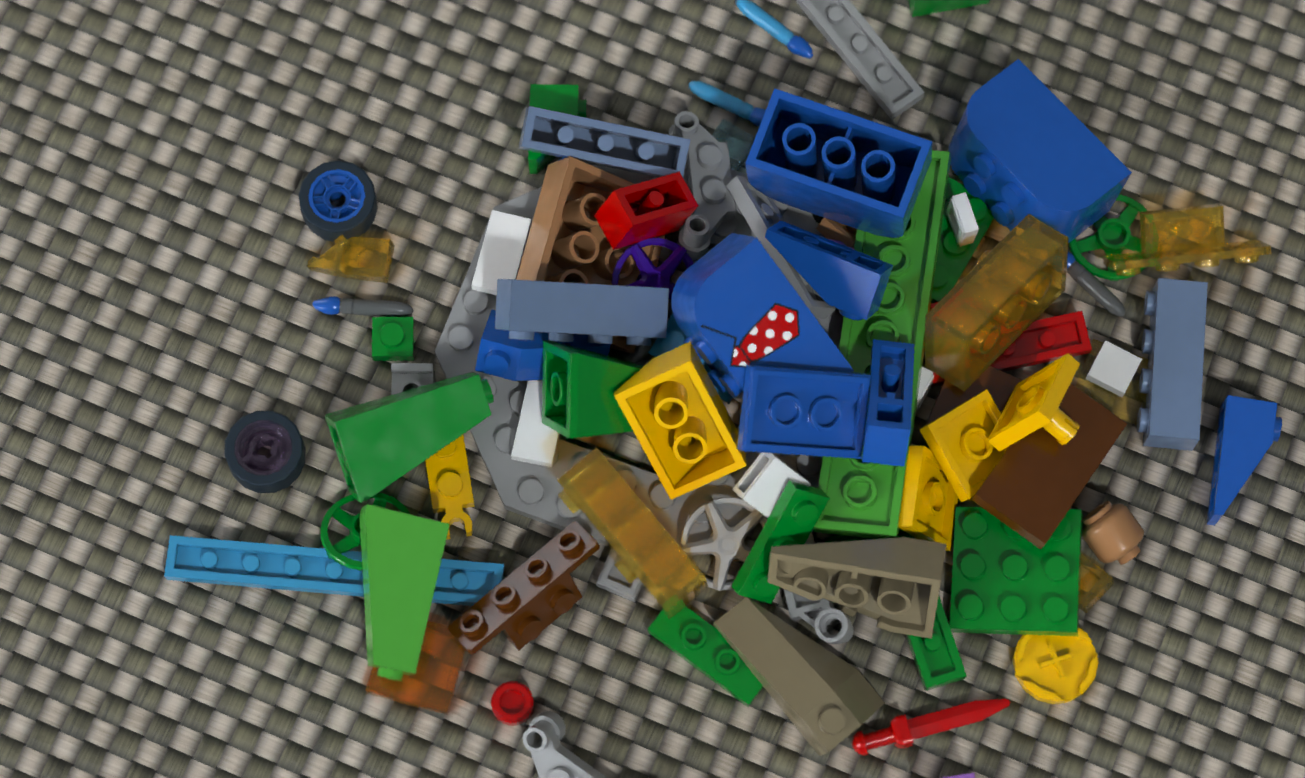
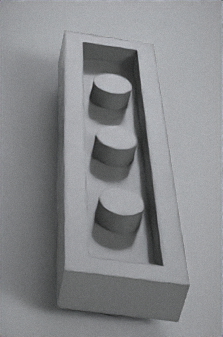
M796 0V3L891 120L923 99L925 92L850 0Z
M736 176L726 187L734 199L735 209L745 218L751 228V236L758 238L815 318H827L836 308L828 305L765 238L768 228L780 220L786 222L773 199L752 187L748 177Z

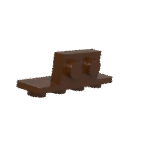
M573 521L448 626V631L471 655L478 652L501 631L504 632L511 644L519 651L530 641L536 639L545 628L562 614L568 612L583 597L571 578L570 573L598 551L600 545L578 522Z

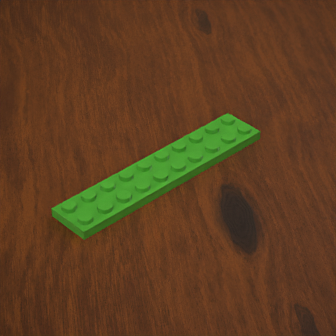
M932 150L931 163L902 237H883L857 229L854 250L892 264L893 268L879 310L867 320H852L844 317L839 351L853 368V372L869 374L873 339L915 344L911 432L905 465L902 467L862 462V456L861 459L823 456L818 489L823 490L830 499L813 528L816 533L874 539L898 538L899 536L898 524L907 456L912 442L951 162L950 152Z

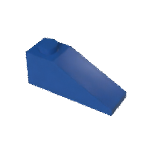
M781 220L767 229L765 238L828 305L840 309L839 313L852 320H867L879 310L893 268L892 264Z
M491 309L481 337L475 371L512 381L543 380V341L548 340L549 333L534 332V340L509 339L508 330L495 329L496 310ZM574 334L573 342L556 341L607 356L611 344L588 343V334Z
M873 339L869 372L871 380L863 439L862 462L902 467L905 465L911 432L915 344Z
M1227 395L1221 404L1207 525H1216L1273 441L1278 442L1281 434L1282 418L1276 417L1277 403Z

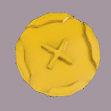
M1078 627V636L1023 635L1016 644L1012 660L1015 677L1023 690L1036 700L1049 704L1069 703L1083 695L1094 681L1099 664L1091 638L1080 627Z

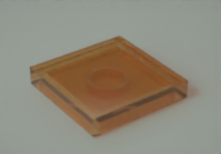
M427 621L416 673L413 675L404 674L402 681H396L377 676L379 668L372 667L365 692L369 695L448 715L466 649L450 634L447 625Z

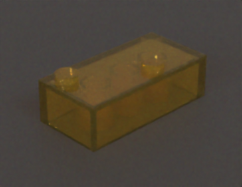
M1028 214L992 250L985 251L979 258L976 266L925 315V367L965 391L1065 291L1069 237Z
M597 447L557 480L562 489L557 495L572 514H575L578 510L582 513L620 559L614 564L629 584L637 579L669 619L708 588L706 577Z

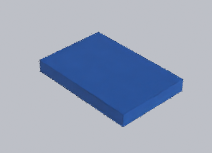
M746 364L737 449L749 452L861 459L871 375L855 372Z

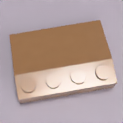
M571 156L549 164L516 280L612 285L614 267L622 253L631 245L613 250L594 215L614 190L634 185V183ZM665 235L658 236V237H655V238H662V239H664V238H665ZM650 245L642 247V250L652 264L657 267L662 246ZM632 255L627 258L621 268L618 285L620 286L636 282L640 274ZM613 336V343L610 348L634 353L636 345L626 344L627 336Z

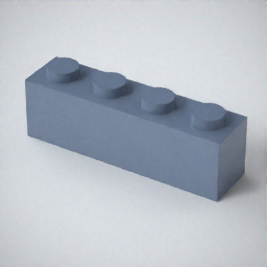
M529 106L526 108L518 149L561 158L571 156L586 163L654 177H661L680 171L683 177L691 139Z
M1158 278L1152 291H1146L1144 315H1150L1149 330L1144 329L1141 352L1142 354H1148L1147 369L1142 368L1139 381V392L1146 393L1145 408H1139L1137 417V432L1143 433V446L1192 451L1200 440L1207 282Z
M497 279L495 329L508 330L509 339L534 340V332H548V341L573 342L574 334H588V343L612 344L613 336H627L626 344L651 346V338H666L669 288Z

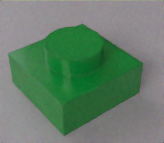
M372 317L373 361H414V317Z

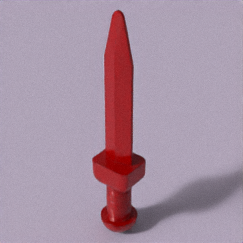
M1008 699L975 700L911 719H907L905 714L891 720L889 727L865 734L861 730L856 732L852 738V747L860 755H868V750L893 743L899 749L911 747L915 739L983 721L1010 705V701Z

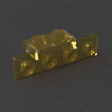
M1220 204L1140 212L1142 252L1103 256V264L1112 270H1116L1117 275L1128 276L1140 274L1141 268L1155 266L1156 271H1176L1180 269V264L1195 262L1196 267H1214L1220 265V259L1234 258L1236 263H1253L1259 261V255L1271 254V245L1261 240L1225 243L1224 208Z

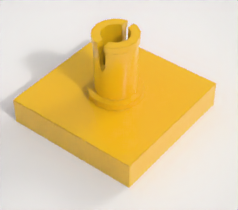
M1067 353L1017 383L987 441L1000 452L1043 427L1057 439L1059 444L1064 445L1075 436L1080 426L1058 407L1080 363Z
M987 389L919 429L961 502L974 497L1008 448L1006 447L999 452L987 441L1001 415Z
M909 446L898 527L916 539L947 544L946 551H951L955 525V507L958 504V496L932 451L925 446Z

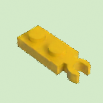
M461 435L429 457L425 462L433 512H446L441 522L450 524L449 528L452 523L461 522L465 525L466 535L472 536L473 525L471 518L467 513L463 512V508L475 507L464 435ZM449 529L446 540L450 539Z

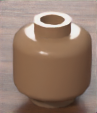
M1106 501L1094 508L1083 518L1082 521L1085 525L1082 529V538L1101 562L1111 563L1117 560L1120 565H1123L1140 553L1141 549L1138 547V544L1144 536V530L1124 504L1116 503L1112 505L1110 501Z

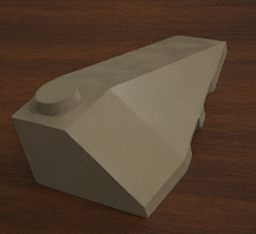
M900 537L775 546L771 548L767 582L812 601L824 598L841 605V611L849 616L854 617L856 612L871 617L877 620V627L886 631L932 639L947 544Z
M745 597L713 623L819 757L830 752L885 703L858 669L748 597Z

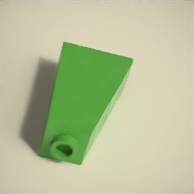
M366 504L361 508L360 533L368 666L379 668L377 673L379 677L402 681L404 674L413 675L416 673L450 524Z

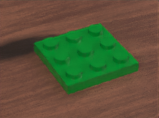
M955 507L950 608L951 632L1078 636L1082 510L1069 509L1047 543L1040 550L984 508Z

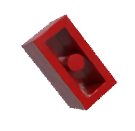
M679 171L614 190L594 216L612 249L615 250L649 238L678 231L699 205Z

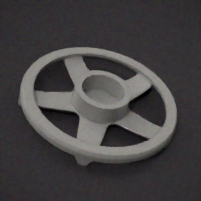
M735 497L716 498L698 507L685 523L680 541L682 559L690 574L703 585L715 590H734L731 587L733 581L726 582L731 563L734 559L743 562L746 560L751 548L745 544L744 540L759 522L762 528L767 522L765 515L743 499ZM717 505H738L749 510L751 513L737 525L731 527L726 523ZM703 512H706L713 532L708 539L688 543V536L692 525ZM711 554L715 556L713 580L706 578L698 572L692 564L689 555Z

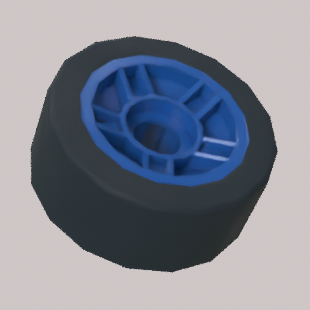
M339 160L323 163L311 170L302 181L298 195L303 219L311 232L323 240L338 243L354 240L364 234L374 222L378 208L374 185L367 173L353 163ZM342 196L345 197V203L340 207H335L330 202V200L335 202L340 200Z

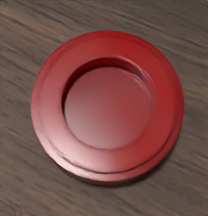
M509 681L495 689L491 698V707L495 717L501 723L515 726L529 719L534 709V700L527 686L520 682Z

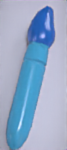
M736 0L738 9L747 18L787 46L790 52L807 59L813 57V50L804 38L794 35L782 23L750 0Z
M691 81L689 83V89L698 97L735 115L749 119L753 125L760 126L766 111L765 109L760 107L754 108L747 102L701 81Z

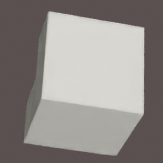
M761 452L732 490L744 501L769 518L789 480L808 486L811 484L775 454Z

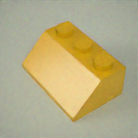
M691 341L651 359L614 392V397L670 500L747 466L746 451L737 449L739 432Z

